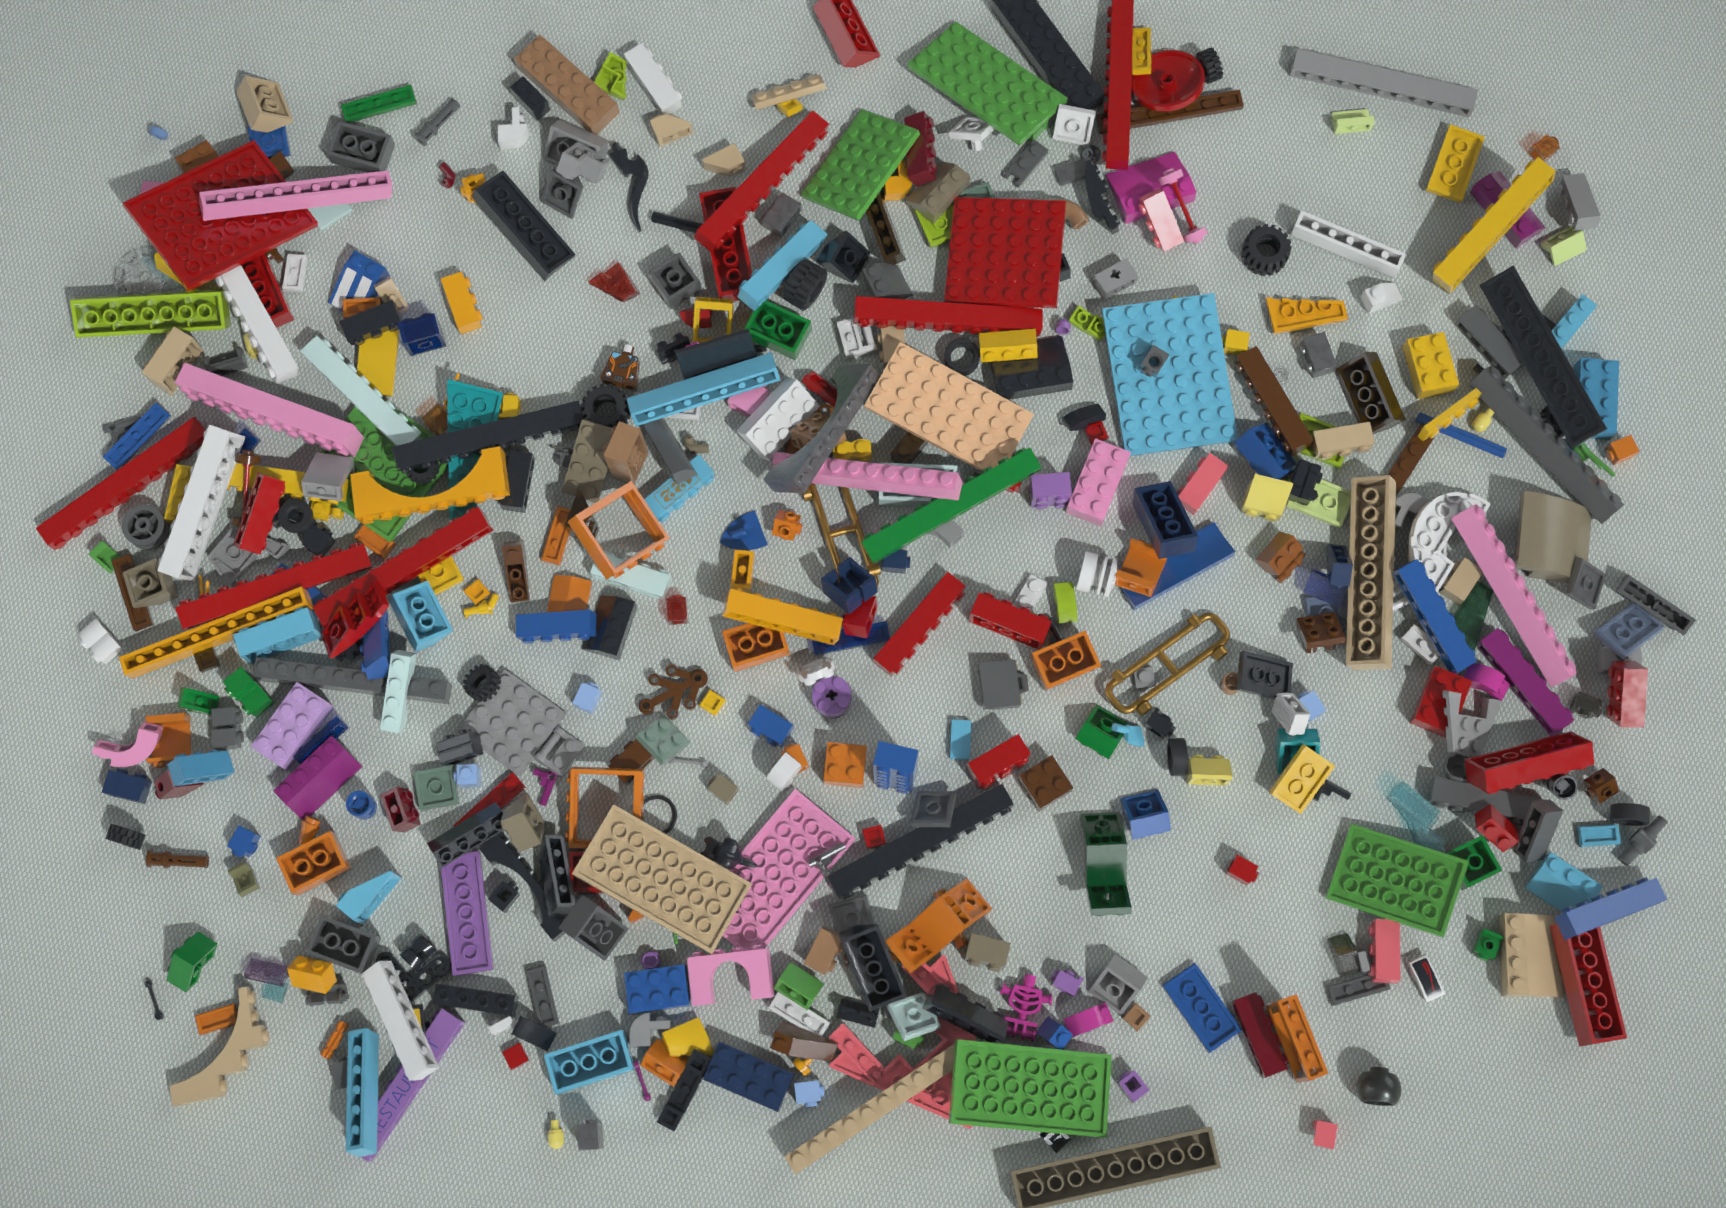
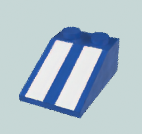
M354 250L341 271L328 303L343 311V299L376 298L378 292L374 285L389 277L390 274L386 267Z

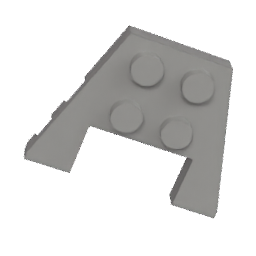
M235 527L228 531L208 556L229 589L236 587L239 578L259 555L239 549L233 545L238 532V528ZM266 538L267 545L264 550L279 561L290 547L285 543Z
M1443 691V698H1446L1447 707L1444 708V715L1448 716V726H1446L1447 751L1473 756L1481 755L1501 700L1483 698L1481 716L1479 718L1459 714L1461 693Z

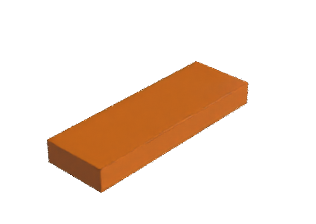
M557 506L541 561L561 565L569 539V533L564 525L571 509Z

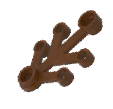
M668 665L666 667L667 675L669 677L678 676L687 679L682 683L660 678L657 674H651L648 678L650 685L665 687L669 690L651 700L647 698L641 700L639 703L640 712L644 715H650L654 712L655 706L674 697L672 705L666 714L669 719L675 720L679 716L678 709L683 693L690 687L689 698L684 701V707L689 711L694 710L699 688L704 687L708 682V676L704 670L695 669L692 672L677 669L675 665ZM670 668L675 669L673 674L668 673ZM700 675L702 678L700 681H695V676ZM653 677L658 678V681L656 683L651 682V679ZM688 701L693 702L692 707L686 706ZM645 703L650 704V707L648 709L643 708V705ZM672 710L676 711V715L674 717L669 716V713Z

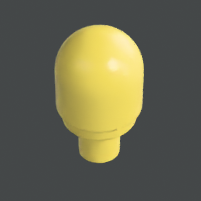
M1488 408L1485 413L1478 414L1473 420L1472 428L1474 431L1483 432L1491 424V417L1495 413L1491 408Z
M558 1119L550 1120L551 1129L547 1133L548 1144L553 1149H559L564 1144V1131L562 1128H559Z

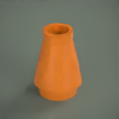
M306 816L305 820H302L298 843L303 845L313 840L321 828V821Z

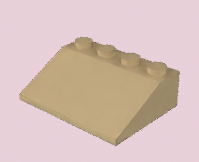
M1504 913L1498 916L1499 935L1504 936L1500 943L1502 996L1564 997L1563 978L1550 925L1557 924L1554 918L1556 916Z

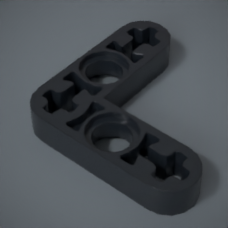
M381 952L376 958L377 963L378 961H383V957H390L389 961H392L393 966L397 965V967H394L395 970L403 973L402 985L409 980L406 985L409 988L415 989L413 990V996L407 995L409 1001L419 998L448 974L452 967L451 961L448 958L439 956L411 978L392 953ZM439 961H446V964L444 965L446 969H439L435 972L438 974L437 977L431 970H429L431 967L433 970L437 969L439 967ZM424 973L431 975V981L428 984L421 982V976Z

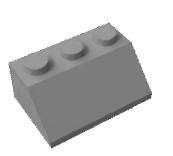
M560 119L550 127L543 159L558 165L562 153L577 142L605 156L609 140Z

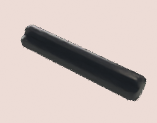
M656 211L653 212L651 217L654 223L696 233L702 223Z

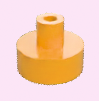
M796 1057L792 1063L806 1077L811 1072L807 1066L813 1060L804 1058L801 1061Z

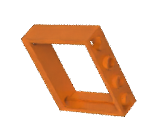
M632 481L567 521L606 580L612 576L615 579L625 573L623 571L624 568L627 567L630 570L639 564L637 562L638 559L641 558L644 561L652 555L650 551L654 549L656 552L665 547L663 543L670 539ZM624 496L654 542L614 567L584 523V520Z
M574 766L571 768V771H568L567 783H570V791H567V803H570V811L566 813V822L569 823V830L566 831V842H569V848H588L592 841L590 839H578L579 774L634 776L633 816L643 821L645 769Z
M1297 994L1265 1005L1296 1083L1311 1081L1329 1074ZM1276 1006L1278 1012L1272 1013L1271 1008ZM1301 1070L1304 1076L1298 1078L1296 1072Z

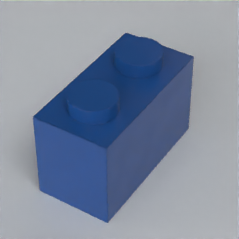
M759 705L748 722L749 731L757 737L762 735L767 739L766 742L773 747L778 745L782 748L794 729L793 724L762 705Z

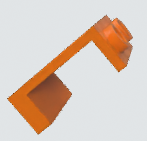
M1131 538L1130 549L1121 570L1116 572L1115 586L1152 597L1167 557L1158 559L1151 544L1141 539Z
M174 713L145 716L146 722L163 726L161 738L152 751L151 758H146L147 763L153 765L154 768H163L165 764L173 761L176 755L183 753L186 756L191 755V720L188 714Z

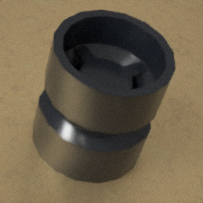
M1568 773L1556 774L1549 779H1542L1545 788L1561 800L1570 799L1576 794L1578 789L1577 781Z
M420 933L411 941L412 946H407L399 954L417 972L426 964V959H431L438 952Z

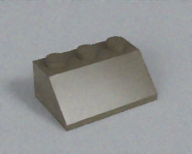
M941 161L937 165L936 180L918 186L905 202L934 224L951 206L955 197H959L969 186L970 175L956 164Z

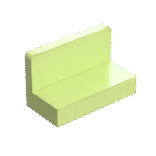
M1368 109L1332 113L1334 134L1371 131L1375 123L1374 116H1369Z
M1572 225L1540 241L1541 247L1550 252L1552 264L1555 266L1586 251L1583 231H1574Z

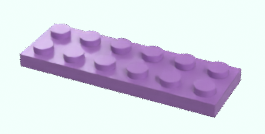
M469 852L441 868L453 976L494 970L481 852Z

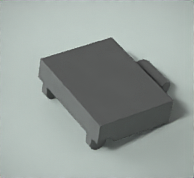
M1016 660L979 662L977 671L979 673L983 710L1019 708L1021 706L1020 694L1029 691L1027 675L1017 673ZM1018 678H1020V684H1021V689H1020V690H1019Z

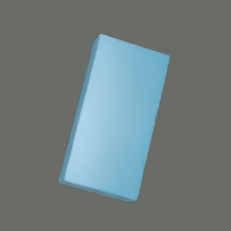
M971 720L951 721L950 759L970 760Z
M1618 824L1577 827L1579 847L1621 844Z

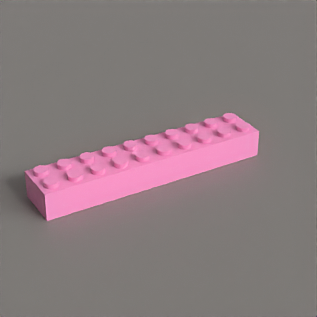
M184 363L175 381V384L180 388L179 391L186 394V398L191 401H202L204 405L210 408L216 406L226 414L235 413L240 419H251L253 423L262 427L265 424L270 426L269 428L275 432L280 433V431H284L294 439H297V437L303 438V441L308 444H319L322 449L327 451L335 450L341 456L348 457L349 455L355 458L364 439L363 435L351 423Z

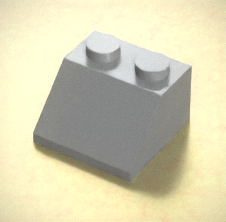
M1114 954L1088 992L1103 1003H1107V1006L1122 1015L1140 992L1148 977Z

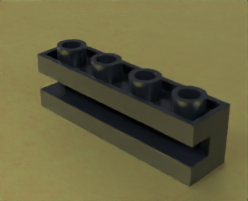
M496 802L427 843L441 868L504 831L501 826L503 811Z

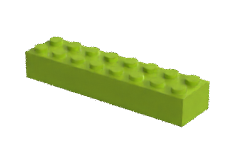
M224 289L77 297L70 300L75 338L168 333L173 327L183 332L227 329L231 326L229 304L225 299Z

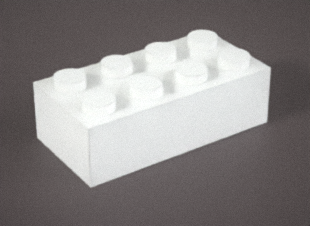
M786 377L738 428L737 433L759 457L770 460L775 452H778L792 437L790 430L807 420L820 405L797 379Z

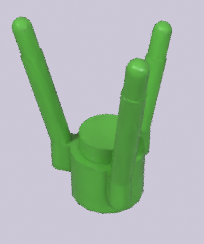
M1585 443L1578 445L1572 450L1580 455L1583 462L1590 459L1600 469H1605L1611 476H1615V473L1593 454Z

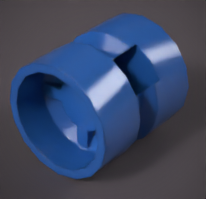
M354 791L346 799V808L356 818L367 820L376 813L377 803L366 792Z

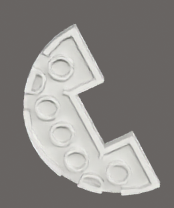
M1451 492L1438 496L1425 504L1413 521L1409 536L1411 561L1418 559L1419 562L1423 563L1428 578L1435 583L1437 593L1455 564L1441 553L1456 527L1451 518L1475 504H1478L1486 513L1491 505L1477 495Z

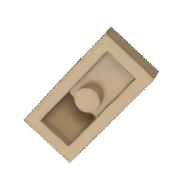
M390 276L374 285L382 301L385 303L393 300L397 304L400 314L410 309Z

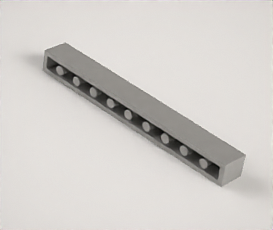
M1297 48L1290 73L1291 77L1465 117H1470L1478 93V89H1473L1471 86H1460L1453 82L1438 81L1432 77L1425 78L1414 73H1403L1397 69L1390 70L1379 65H1368L1362 61H1351L1344 57H1333L1326 53L1312 52L1309 49Z

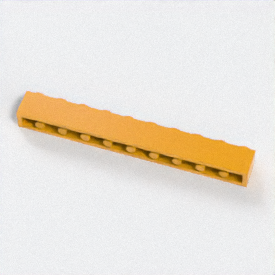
M303 587L296 588L120 656L119 660L124 675L134 679L191 657L200 651L235 640L233 635L237 634L240 629L256 627L259 622L275 620L276 616L291 614L300 607H308L312 610L313 604L309 592Z

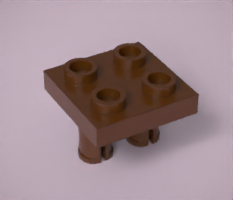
M1335 612L1296 618V624L1304 641L1306 653H1311V648H1313V653L1317 652V647L1324 646V649L1330 650L1331 645L1332 650L1336 649V644L1345 643V635Z

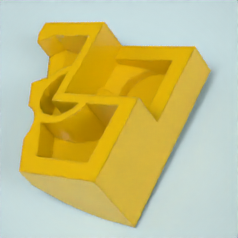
M699 1017L662 1033V1041L672 1057H679L681 1055L690 1057L694 1049L710 1057L714 1055V1050Z

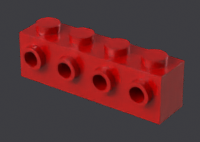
M257 473L233 544L234 546L261 555L262 550L267 545L266 538L268 532L273 527L272 520L274 514L279 509L278 502L280 496L285 492V481L266 474Z

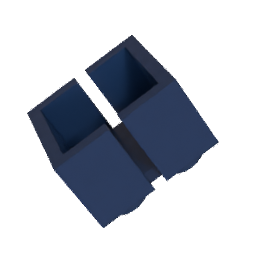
M851 557L837 566L839 583L835 569L821 578L823 593L848 614L861 606L862 600L866 602L878 592L876 578Z

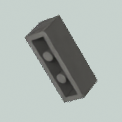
M1550 799L1532 802L1518 836L1519 842L1515 844L1513 852L1525 862L1544 860L1563 810Z

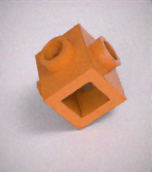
M779 509L774 520L771 535L781 537L784 540L794 541L796 535H800L803 524L800 523L801 515Z

